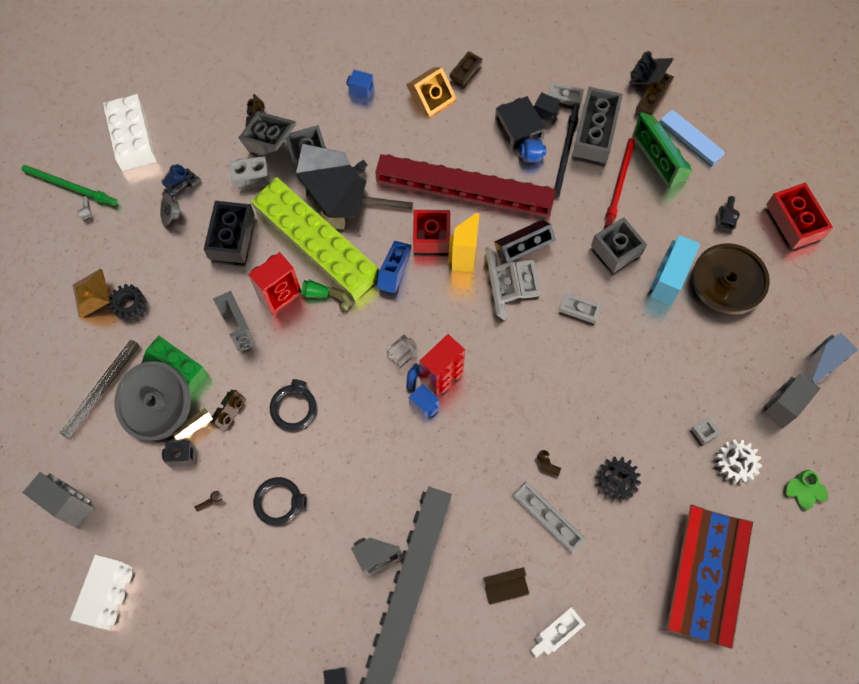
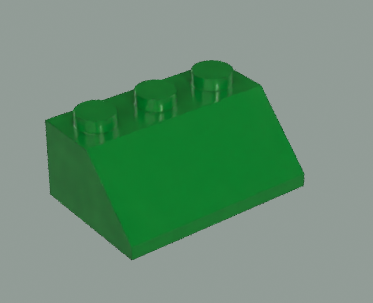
M159 335L145 350L141 362H163L175 367L185 377L191 394L208 375L202 365Z

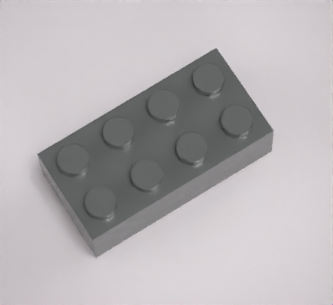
M588 87L572 156L607 163L622 101V93Z

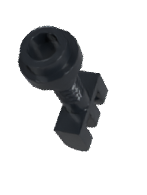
M186 168L185 179L171 189L168 187L163 189L162 196L167 193L173 201L176 199L175 194L183 187L189 185L193 188L201 181V178Z

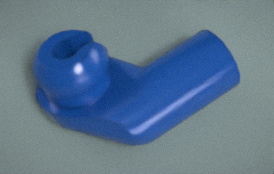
M418 363L413 364L407 372L406 388H416V376L420 374V365Z

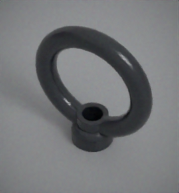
M292 379L291 385L282 387L273 395L269 407L270 415L274 423L280 428L296 431L303 429L313 420L317 406L313 394L306 388L307 382ZM288 393L303 395L308 401V413L303 420L297 423L284 421L277 411L279 400Z
M274 477L264 481L256 490L253 499V507L257 517L262 522L272 526L288 523L297 515L299 510H305L307 506V495L300 494L296 484L284 477ZM282 485L287 487L292 493L291 509L282 517H271L262 509V496L270 487Z

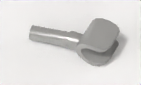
M86 196L83 197V209L77 211L82 221L92 216L88 209V198Z

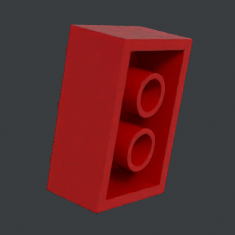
M806 182L773 193L766 204L792 249L823 239L833 229Z
M281 252L270 256L265 263L256 266L248 274L259 300L271 314L301 293L294 267Z
M449 334L419 360L420 381L436 396L440 392L444 393L450 387L449 383L454 379H459L464 373L465 349Z

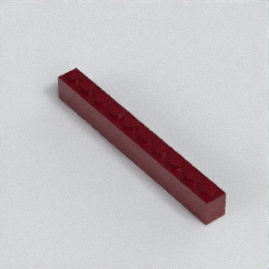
M380 154L375 171L377 182L550 216L556 192V189L549 186H539L530 182L524 183L514 179L499 178L495 175L489 176L479 172L464 171L460 168L454 169L444 165L429 164L425 161L419 162L409 158L394 157L390 154Z

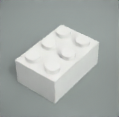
M95 555L70 620L110 630V627L114 625L117 618L116 611L118 605L124 599L125 592L123 591L126 583H129L131 580L132 567L117 560Z

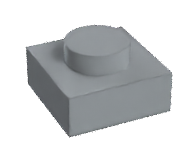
M707 417L691 428L702 445L721 434L710 417Z

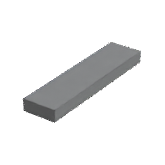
M527 481L512 494V497L571 554L586 540Z

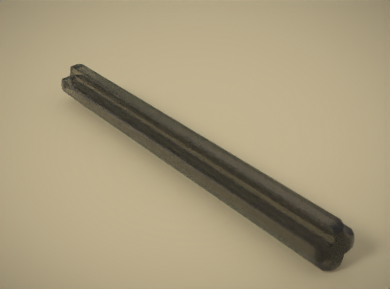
M129 340L59 433L68 439L72 436L139 348V344L136 341Z

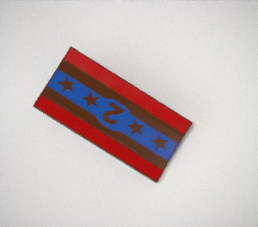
M692 504L690 505L668 619V631L733 649L753 521L731 517Z

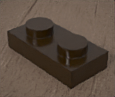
M468 51L451 71L450 79L464 86L482 64L483 58Z

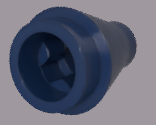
M179 164L172 165L162 179L163 186L170 188L172 185L183 181L186 176L185 168Z

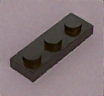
M665 73L658 84H650L635 111L653 115L671 85L674 76Z

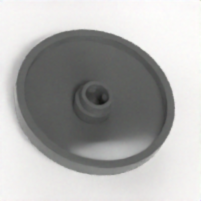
M156 361L140 363L131 368L118 384L114 402L116 416L124 430L135 438L156 441L170 437L182 427L189 414L191 406L189 385L181 372L169 364Z

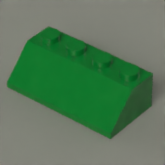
M641 113L633 136L667 185L671 188L688 180L692 172L689 162H686L681 151L676 148L671 137L666 134L662 124L654 116Z

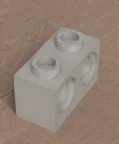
M265 157L229 161L231 181L235 189L270 183L268 164Z

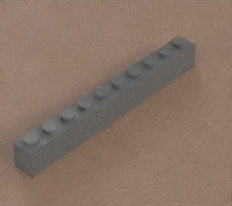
M429 486L427 492H422L419 502L422 503L420 511L415 513L413 522L416 525L414 531L410 530L407 537V542L410 544L407 551L403 550L400 559L403 565L401 571H396L393 583H396L394 592L390 591L386 603L390 605L387 613L383 612L379 624L382 625V630L380 634L376 633L372 646L376 648L373 656L369 655L365 668L368 669L366 678H361L360 684H393L451 501V493Z

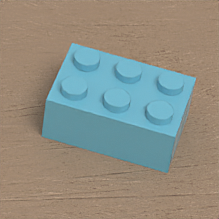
M681 235L678 236L676 241L672 240L650 287L653 290L650 297L668 305L673 304L683 286L700 243Z

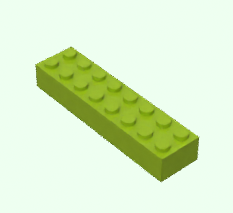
M278 177L250 201L263 218L355 302L378 280L379 268Z

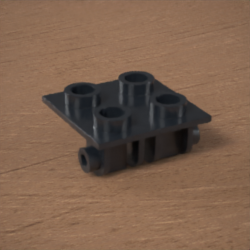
M650 51L644 52L630 73L631 80L629 84H658L674 58L653 59Z

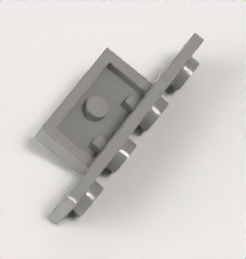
M488 247L485 248L486 255L484 258L489 268L487 275L492 284L490 292L495 301L493 306L496 316L507 320L505 302L522 297L516 264L511 261L498 266L495 252Z

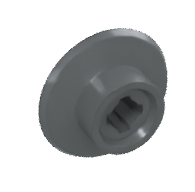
M166 193L161 201L160 216L162 224L167 226L170 224L171 219H178L180 208L179 203L172 201L171 196Z

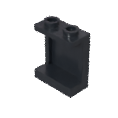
M528 96L517 98L510 103L501 104L499 107H496L495 118L496 120L500 119L507 131L512 150L519 148L525 139L544 138L546 127Z

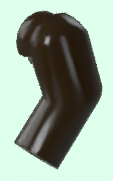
M541 450L537 454V462L540 469L545 473L558 477L561 467L551 464L549 452Z

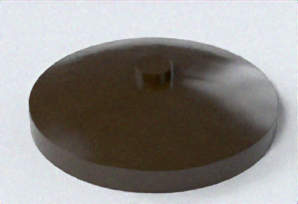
M724 243L708 248L699 256L692 271V283L698 297L710 308L724 314L736 315L753 310L763 301L769 290V273L762 259L750 249L737 244Z

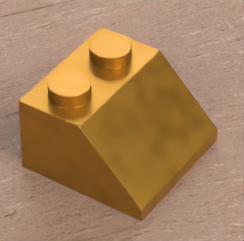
M433 67L406 84L413 100L428 116L457 99L442 67Z

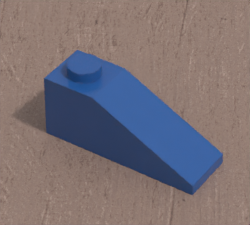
M394 240L379 270L377 289L392 293L396 292L411 250V244Z

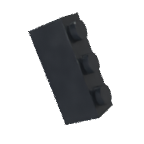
M540 220L494 241L499 258L509 263L555 242L556 238L552 225L544 220Z

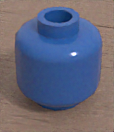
M525 139L519 147L520 158H523L525 162H540L542 157L546 155V146L543 145L540 139Z

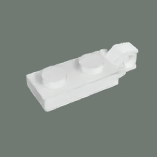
M571 607L539 634L535 639L538 644L530 652L535 658L542 652L549 655L586 624Z

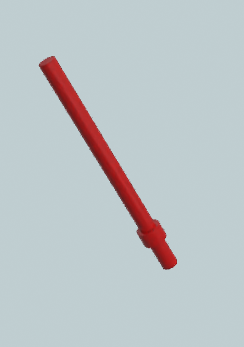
M629 138L611 204L607 208L604 228L612 225L617 217V206L635 144V139Z

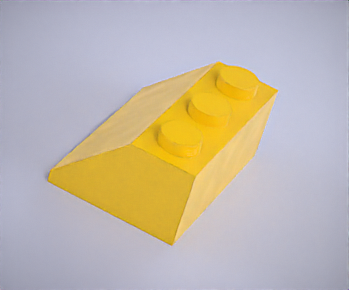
M475 213L455 227L454 235H450L448 263L452 264V271L474 273L480 213Z

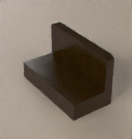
M522 567L483 577L482 581L488 604L492 605L528 595L529 590L525 579V568Z

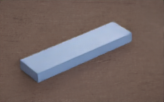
M673 109L661 118L660 123L710 165L713 166L724 156L725 151Z

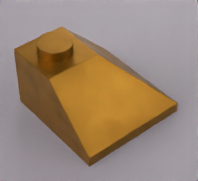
M102 269L95 271L72 285L79 318L87 316L110 302Z

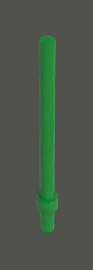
M23 165L21 168L23 172L90 196L95 201L106 202L114 206L118 202L117 199L107 196L105 192L91 190L27 165Z

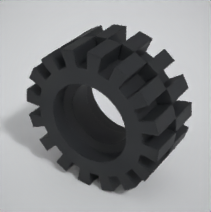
M124 284V288L120 285L118 286V291L114 289V295H109L111 299L109 307L119 319L128 321V318H130L132 321L135 320L134 316L140 317L139 312L144 313L143 308H146L145 302L147 301L138 287H134L132 284L129 287L127 284ZM125 298H134V303L130 307H121V303Z

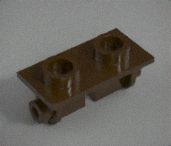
M253 94V99H249L247 102L248 116L246 117L245 127L257 112L264 113L265 104L256 94Z
M231 389L220 403L224 407L216 409L211 416L213 419L210 423L218 426L225 432L246 398L236 389Z

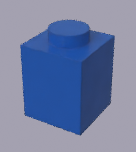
M353 69L351 76H348L346 82L349 93L369 98L374 86L373 74Z
M423 384L408 397L409 404L425 419L429 415L433 416L439 409V399Z

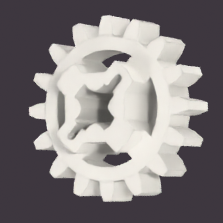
M734 439L730 443L726 442L718 450L720 454L715 459L720 460V462L716 464V467L722 468L719 474L725 473V480L733 478L734 484L739 480L741 484H744L747 480L749 482L753 480L754 476L760 473L757 469L761 468L762 465L757 463V461L761 459V456L755 455L758 451L757 449H750L751 443L746 446L744 445V440H741L737 444V441ZM730 451V457L726 459L727 453ZM751 464L750 470L747 473V466Z

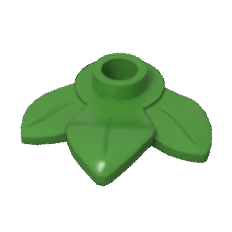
M811 470L802 471L798 478L790 480L787 484L786 495L796 497L798 504L804 510H809L813 507L816 499L822 502H827L828 500L826 487L819 482L818 475ZM805 477L810 480V484L806 483Z

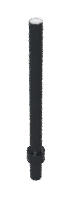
M573 105L572 113L568 118L567 124L569 126L554 189H556L554 197L560 196L575 127L579 121V105Z

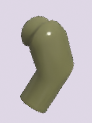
M335 287L329 289L328 294L341 301L339 304L340 309L347 311L351 307L352 302L346 292Z

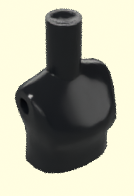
M729 196L727 205L720 206L718 210L719 218L717 225L729 230L736 228L737 220L740 216V212L734 209V196Z

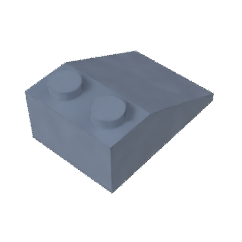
M842 333L836 337L830 335L822 344L815 348L817 352L811 357L804 376L816 384L858 351L857 348Z

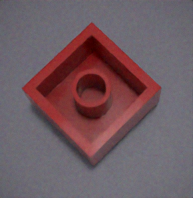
M414 210L413 253H449L451 210Z

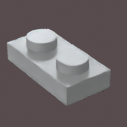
M551 82L547 95L559 99L560 103L580 106L584 89Z
M534 260L515 262L522 295L521 299L540 296Z
M565 293L559 312L595 324L601 304Z

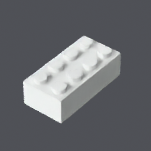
M138 94L103 102L115 160L121 170L126 171L156 163L144 107Z

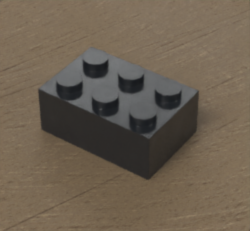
M225 201L214 202L203 249L209 260L245 263L255 217L251 204Z

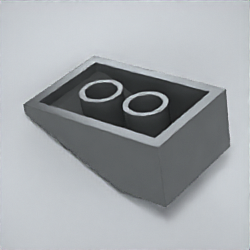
M257 112L238 139L249 152L258 155L268 154L279 149L297 123L293 120Z

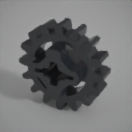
M614 456L611 462L606 459L604 461L605 465L601 464L599 466L601 471H598L596 476L600 479L596 481V484L602 485L599 491L605 490L606 498L612 495L613 501L618 497L621 501H624L626 496L630 499L633 496L632 492L636 493L638 491L636 486H639L641 481L637 480V478L641 476V473H635L638 467H631V460L626 463L624 462V457H621L617 461V458ZM611 468V474L605 476L606 471ZM617 475L618 478H622L623 480L619 482L618 479H615V476ZM631 481L629 489L626 490V483Z

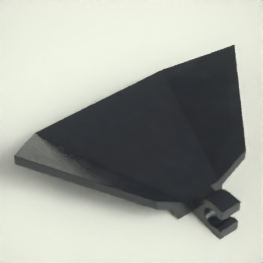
M302 144L296 176L305 186V191L314 203L318 204L329 218L357 217L367 182L358 175L364 172L368 166L363 159L352 167L344 152Z

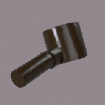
M212 492L210 499L194 506L195 510L198 511L211 504L220 505L223 501L222 498L217 501L213 500L220 492Z

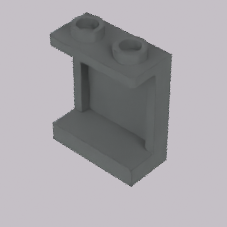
M229 291L213 298L224 320L232 316L236 319L239 330L229 335L237 350L249 349L255 344V341L232 292Z

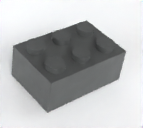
M39 472L22 492L53 517L76 528L81 525L94 509L88 504L90 500L87 497L78 493L68 483L51 473L46 476Z

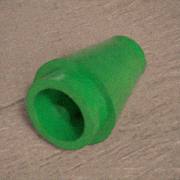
M310 279L303 281L301 295L311 298L328 297L329 287Z

